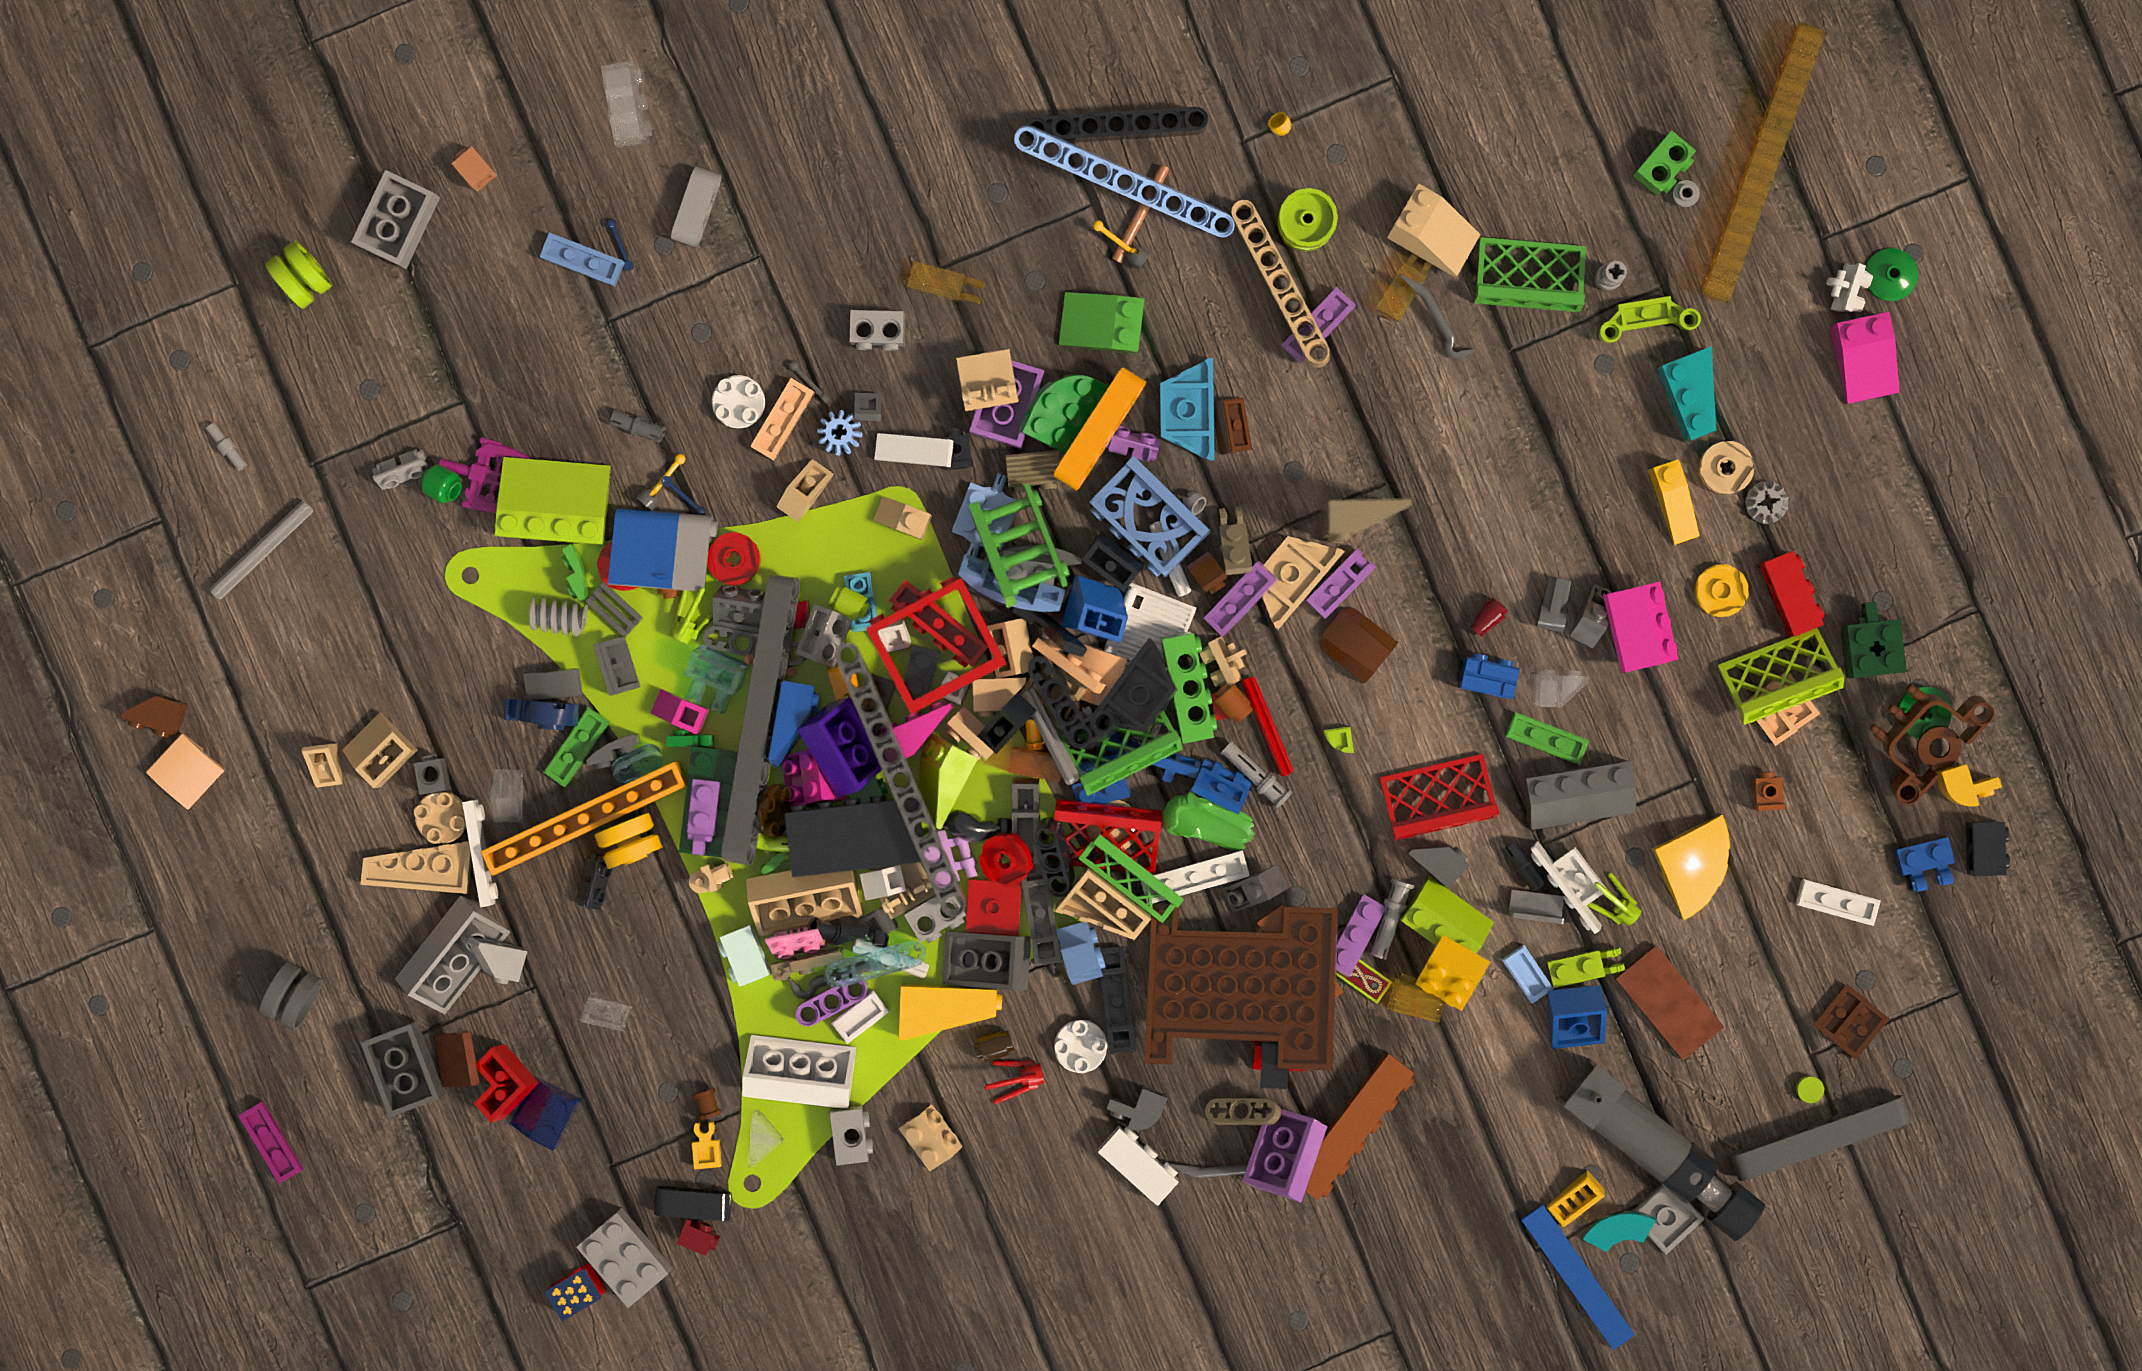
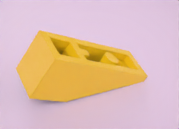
M1679 459L1649 469L1648 472L1673 545L1699 537L1688 484Z

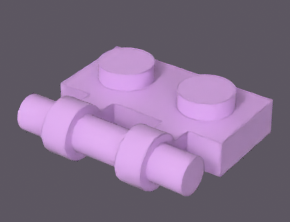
M945 829L937 831L958 881H960L957 870L965 868L967 878L977 876L975 868L977 862L975 857H972L968 841L962 840L957 836L948 839ZM958 845L962 860L955 862L951 847ZM929 847L925 850V856L929 860H937L940 857V851L936 847ZM939 872L935 876L937 883L940 885H946L951 881L950 875L946 872Z

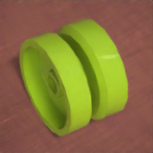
M1305 188L1295 191L1286 198L1279 210L1277 219L1279 235L1284 243L1294 250L1308 252L1319 249L1328 242L1336 229L1338 220L1336 206L1331 198L1321 190ZM1306 215L1311 217V223L1303 221Z
M293 240L283 248L284 255L289 263L283 257L274 255L265 262V266L283 291L301 309H305L314 301L313 293L308 285L316 293L324 294L333 285L317 260L300 243Z

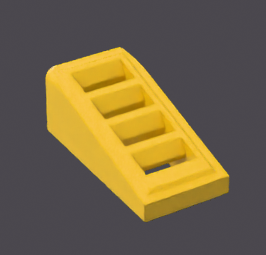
M1587 1170L1552 1200L1546 1208L1564 1228L1605 1196V1190ZM1586 1184L1593 1191L1592 1194H1590L1588 1190L1584 1187ZM1577 1191H1579L1584 1196V1201H1582L1577 1196ZM1570 1197L1577 1207L1574 1209L1566 1199ZM1560 1204L1569 1212L1567 1216L1558 1207Z

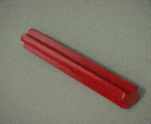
M1254 676L1246 678L1242 681V685L1251 702V707L1281 776L1289 775L1294 769Z

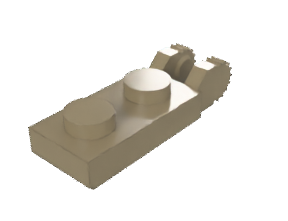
M1241 506L1235 507L1234 513L1237 524L1227 525V512L1225 508L1219 509L1221 525L1219 526L1226 575L1252 572L1246 523L1243 521Z

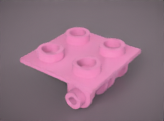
M803 927V932L801 928L797 929L798 933H794L792 929L789 935L788 931L774 933V936L765 939L774 958L782 960L794 957V954L818 953L820 949L826 948V944L818 929L808 931V927Z

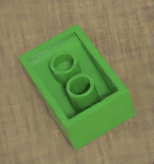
M1065 292L1059 346L1138 355L1144 298Z

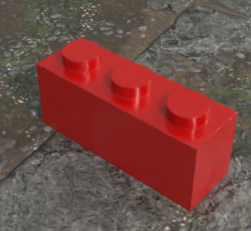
M1789 551L1759 563L1788 637H1795L1824 625L1822 621L1824 612L1820 604H1816L1813 599L1814 588L1811 581L1804 577L1802 572L1804 563L1799 554L1796 555L1794 551Z

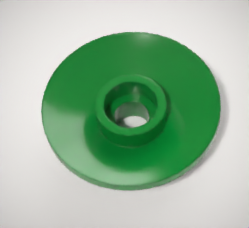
M1887 248L1875 253L1865 267V271L1873 275L1871 285L1868 287L1869 291L1875 297L1884 301H1898L1905 298L1914 290L1917 284L1918 269L1916 263L1908 253L1900 249ZM1891 269L1897 270V278L1890 276Z

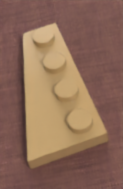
M469 841L363 858L360 885L468 894L472 862Z

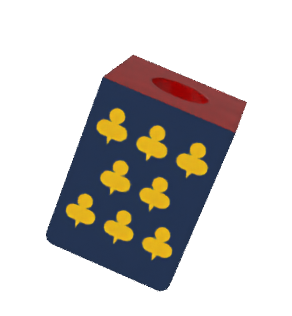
M587 1263L551 1284L544 1293L563 1322L600 1300L606 1292V1288L593 1266Z

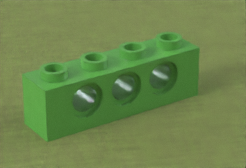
M1189 631L1160 637L1165 664L1178 688L1172 700L1181 742L1185 744L1214 738L1213 730H1217L1215 715H1210L1208 704H1212L1210 689H1205L1203 679L1207 678V672L1204 662H1199L1198 653L1202 652L1199 636L1195 637L1194 633ZM1183 654H1189L1192 658L1191 664L1185 668L1178 665L1179 657ZM1188 680L1196 681L1197 687L1193 693H1185L1183 691V685ZM1193 706H1199L1202 709L1201 716L1197 719H1190L1188 717V711Z

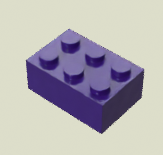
M850 696L828 703L797 729L837 797L859 791L882 771L863 722Z

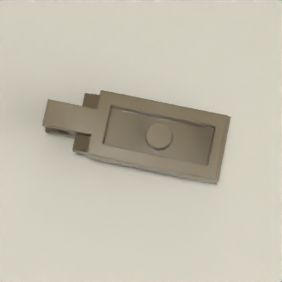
M841 946L819 951L815 954H805L792 957L789 960L772 963L774 981L787 980L793 972H799V975L809 974L815 971L814 968L824 966L825 969L838 967L840 962H843L845 959L844 948Z

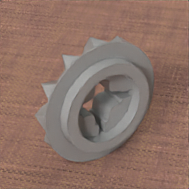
M1760 482L1749 490L1746 496V509L1755 521L1764 524L1774 523L1783 518L1786 513L1789 497L1786 495L1784 488L1775 482ZM1764 495H1768L1769 499H1777L1774 504H1771L1770 510H1768L1767 506H1757V503L1765 500Z

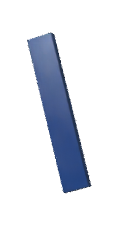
M1539 1205L1522 1217L1521 1220L1611 1348L1615 1350L1635 1336L1544 1205Z

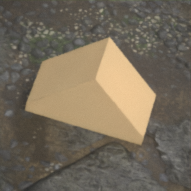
M338 743L302 748L303 756L316 788L342 784Z

